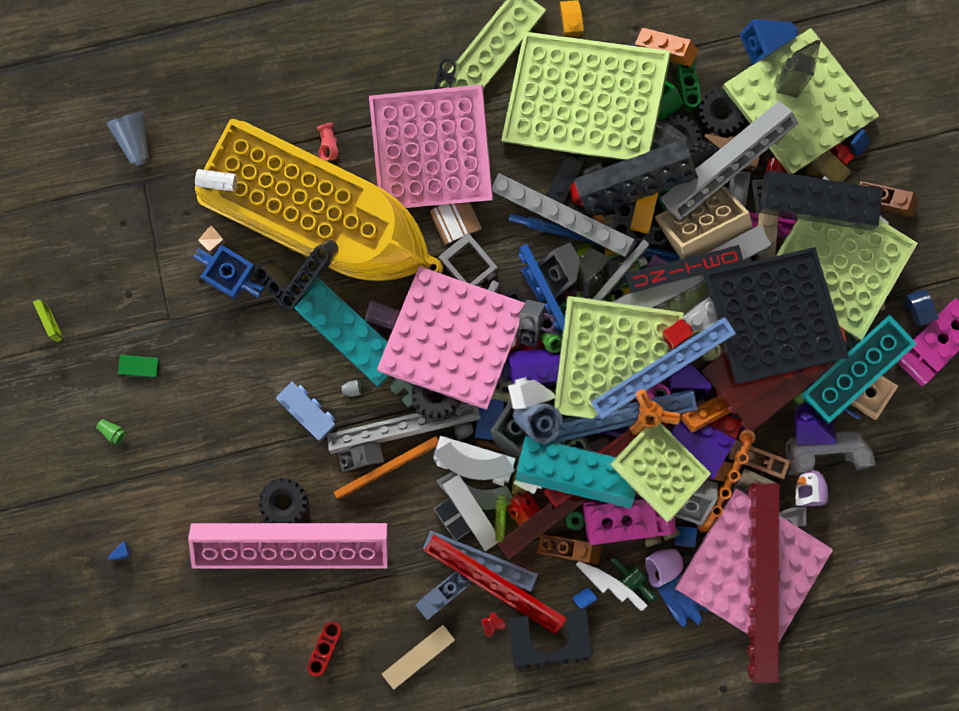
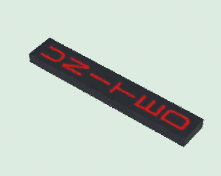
M736 245L626 273L625 275L630 293L700 276L704 272L743 264L744 261L740 246Z

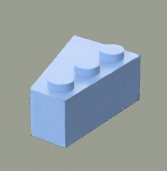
M291 382L276 399L321 442L336 427L334 423L336 419L328 411L324 413L320 409L322 405L314 398L310 400L306 396L308 392L301 385L297 387Z

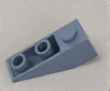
M454 572L425 595L415 606L428 620L473 582L460 573Z

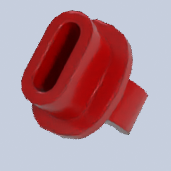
M841 143L829 150L831 154L837 157L835 162L839 161L843 166L854 157L849 151L850 148L848 146L844 147Z

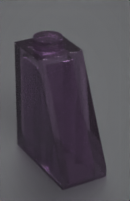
M370 300L364 319L370 326L392 332L401 311Z

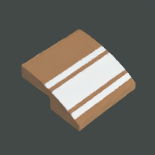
M470 202L443 204L429 211L444 245L458 241L467 233L471 235L482 229Z

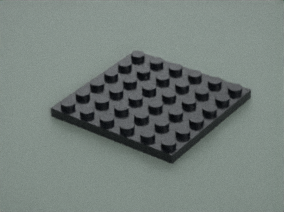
M816 247L704 272L703 277L716 321L718 322L725 317L736 333L723 342L735 385L849 358Z

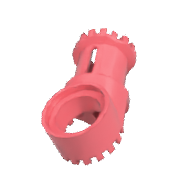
M332 123L321 124L317 127L322 139L319 155L325 161L336 160V156H338L337 138L334 137ZM328 147H329V149H330V156H329V157H328V155H327Z

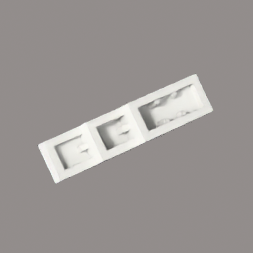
M458 474L444 483L443 487L483 549L486 551L499 543L501 539L460 475Z
M579 561L576 564L602 593L609 588L621 602L628 597L640 611L647 606L633 591L612 576Z

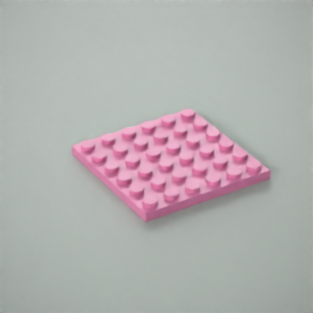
M483 85L369 96L378 187L394 196L405 208L493 200Z
M419 266L377 371L487 410L518 332L520 311L525 303Z
M734 488L731 497L727 499L722 508V515L714 521L675 589L748 634L747 629L750 625L748 606L751 605V598L748 597V586H751V578L748 577V567L751 566V558L748 557V547H751V539L748 537V528L751 527L748 509L751 507V499L745 493ZM779 516L778 643L833 549Z

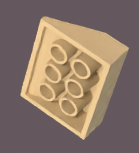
M724 185L681 221L668 210L655 216L657 223L681 259L705 254L753 229L750 213Z

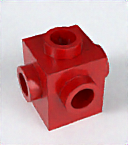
M528 491L523 495L516 494L510 499L512 503L506 507L511 517L514 518L519 526L541 511Z

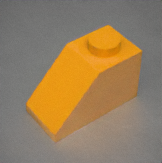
M579 0L560 2L563 36L568 38L582 37L583 22Z

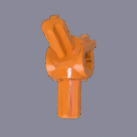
M640 389L636 392V398L640 404V413L638 414V419L630 426V431L633 435H639L646 427L660 425V422L680 423L681 415L679 413L662 411V407L658 403L651 401L646 390Z

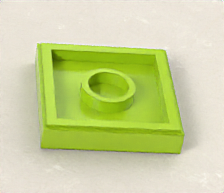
M41 300L34 301L33 304L48 336L56 342L63 340L61 331L49 306Z

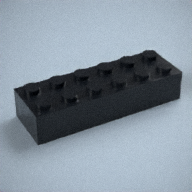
M681 139L574 180L588 216L593 217L606 211L617 209L625 204L636 202L644 197L653 196L666 189H672L685 182H691L693 179L698 178L685 139Z
M768 171L763 177L759 213L872 231L879 226L883 189Z

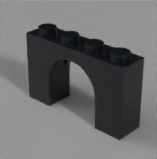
M586 609L566 612L568 640L565 646L555 653H543L533 645L530 638L528 616L508 619L514 666H518V669L530 668L529 664L536 663L538 667L549 666V662L557 661V665L568 664L569 659H576V662L588 661V657H592Z

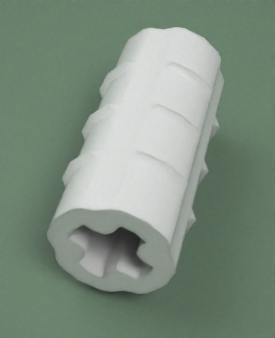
M198 169L195 185L215 190L235 191L237 175Z

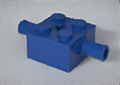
M223 245L219 247L214 256L206 253L201 248L197 250L198 254H194V259L207 266L200 276L203 281L234 300L238 298L242 290L248 291L256 296V298L260 297L261 294L259 292L262 293L264 287L250 280L255 268L254 264ZM226 270H227V271H230V270H231L232 274H231V275H226V274H225V271H226Z

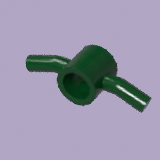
M616 556L610 560L624 575L620 580L627 588L633 592L638 589L651 602L656 601L657 596L643 584L647 578L635 566L629 570Z

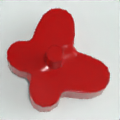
M495 613L481 621L487 637L493 635L494 629H504L506 626L505 622L498 618Z

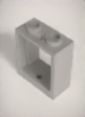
M467 233L439 256V261L455 279L466 282L449 261L471 245L489 266L485 272L470 283L481 288V284L485 280L490 281L497 275L495 273L497 266L472 236Z

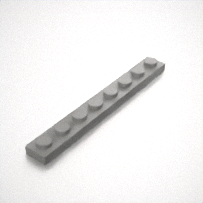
M462 402L459 408H456L454 415L450 414L449 419L446 420L444 417L440 422H438V419H434V422H432L428 417L424 419L422 414L415 413L327 434L330 454H335L362 445L386 442L481 419L479 407Z

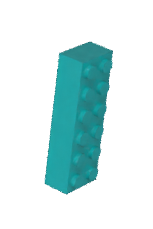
M320 280L294 307L295 310L372 383L380 388L390 377V375L377 371L388 342Z
M889 315L848 352V359L838 361L811 385L801 397L828 424L917 343Z
M525 436L515 481L630 509L636 492L610 465L616 459L615 457L553 442L546 444L538 443Z

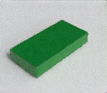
M120 355L118 374L157 378L159 358Z

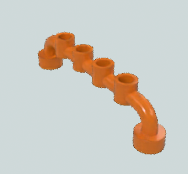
M743 429L738 435L739 441L743 446L735 454L736 460L732 468L728 469L726 473L727 479L724 485L718 489L719 495L703 525L696 524L701 532H709L716 517L722 515V505L725 499H729L732 494L730 488L733 482L740 479L739 470L742 464L748 462L749 456L747 453L751 444L755 441V434L750 429ZM744 454V459L739 460L740 455ZM736 472V476L731 478V473ZM723 490H727L726 495H722ZM719 507V511L714 513V508Z

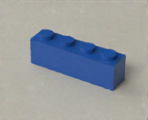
M505 364L501 376L511 381L509 366ZM502 387V391L510 393L509 389ZM494 399L490 401L487 410L479 408L481 419L477 420L475 439L494 441L490 430L505 409L503 408L504 401Z

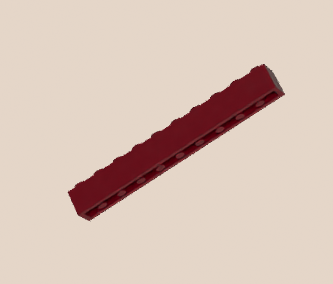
M751 483V487L748 490V496L751 499V507L748 509V517L751 519V527L748 528V537L751 539V547H748V557L751 558V566L748 567V577L751 578V586H748V597L751 598V605L748 606L750 625L747 632L748 637H750V645H748L747 653L748 657H750V665L747 667V674L754 682H778L779 484Z

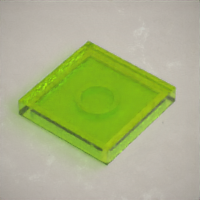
M498 494L496 501L495 541L504 540L506 529V496Z

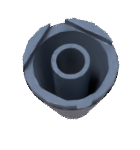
M136 112L125 115L118 120L114 119L107 122L108 128L130 163H135L136 166L147 163L146 159L149 158L144 113Z
M536 404L528 408L515 409L513 414L515 422L532 440L538 443L546 444L553 441L560 432L558 431L563 423L559 410L550 404Z

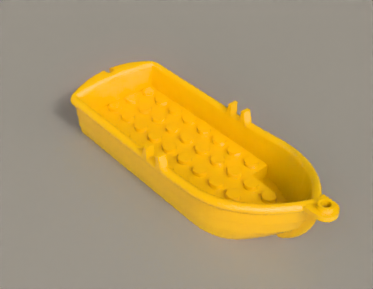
M231 119L228 122L204 170L236 174V190H215L195 185L197 200L202 206L286 246L293 252L296 251L302 254L305 258H308L313 249L326 240L335 241L339 252L328 268L343 275L361 280L387 281L416 274L419 266L430 270L435 265L437 269L434 272L440 274L443 272L442 263L428 255L425 240L416 221L394 196L380 187L244 121Z

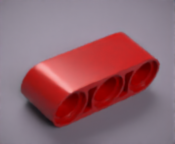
M328 622L321 632L307 666L308 672L313 676L322 675L327 669L342 634V627L337 622ZM330 625H335L338 628L335 636L328 634L327 630ZM323 643H327L330 646V651L326 655L320 652V646ZM315 661L320 662L322 665V670L319 673L312 670V664Z

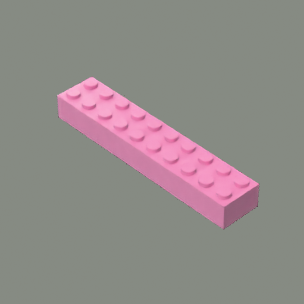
M387 523L191 524L188 539L192 568H387L388 565Z

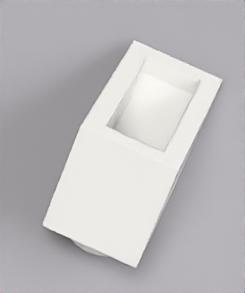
M527 378L515 380L516 384L508 386L514 409L528 408L555 398L553 392L536 380L527 381Z

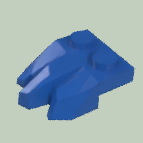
M683 574L658 588V592L667 604L674 619L683 627L687 624V618H691L699 625L702 622L699 611H709L675 589Z

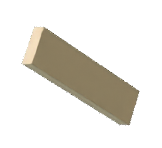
M442 625L383 672L382 676L394 690L455 641V639Z

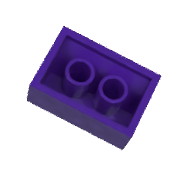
M546 348L509 352L507 360L511 385L516 384L515 380L527 378V381L536 380L544 387L557 386L561 350L557 353H550Z
M687 365L666 378V387L669 389L670 394L693 389L695 399H705L711 389V384L692 365Z
M681 418L680 423L676 424L671 432L711 473L709 475L711 479L715 478L736 441L710 425H706L692 433Z

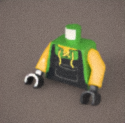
M601 245L592 249V251L595 250L598 255L594 256V259L600 258V265L607 281L627 260V258ZM641 256L627 273L638 271L648 266L646 258ZM626 275L610 293V295L615 294L617 296L616 300L630 293Z

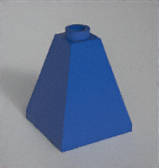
M754 19L739 35L753 66L798 36V30L796 26H793L792 22Z

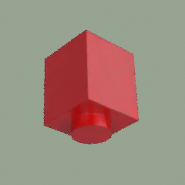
M681 318L662 331V339L672 351L691 339L694 330L688 322L685 323Z

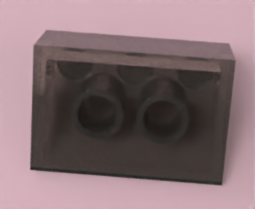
M816 40L797 50L791 58L787 59L786 65L782 66L780 74H777L774 84L777 85V93L795 98L799 97L814 76L820 40Z

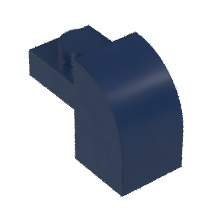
M925 289L906 295L907 300L903 301L905 309L911 310L916 325L921 326L939 319L935 305Z

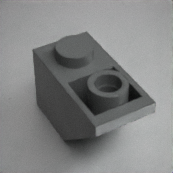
M526 300L519 317V344L537 347L545 316L544 303Z
M380 443L362 445L338 454L342 472L384 462Z

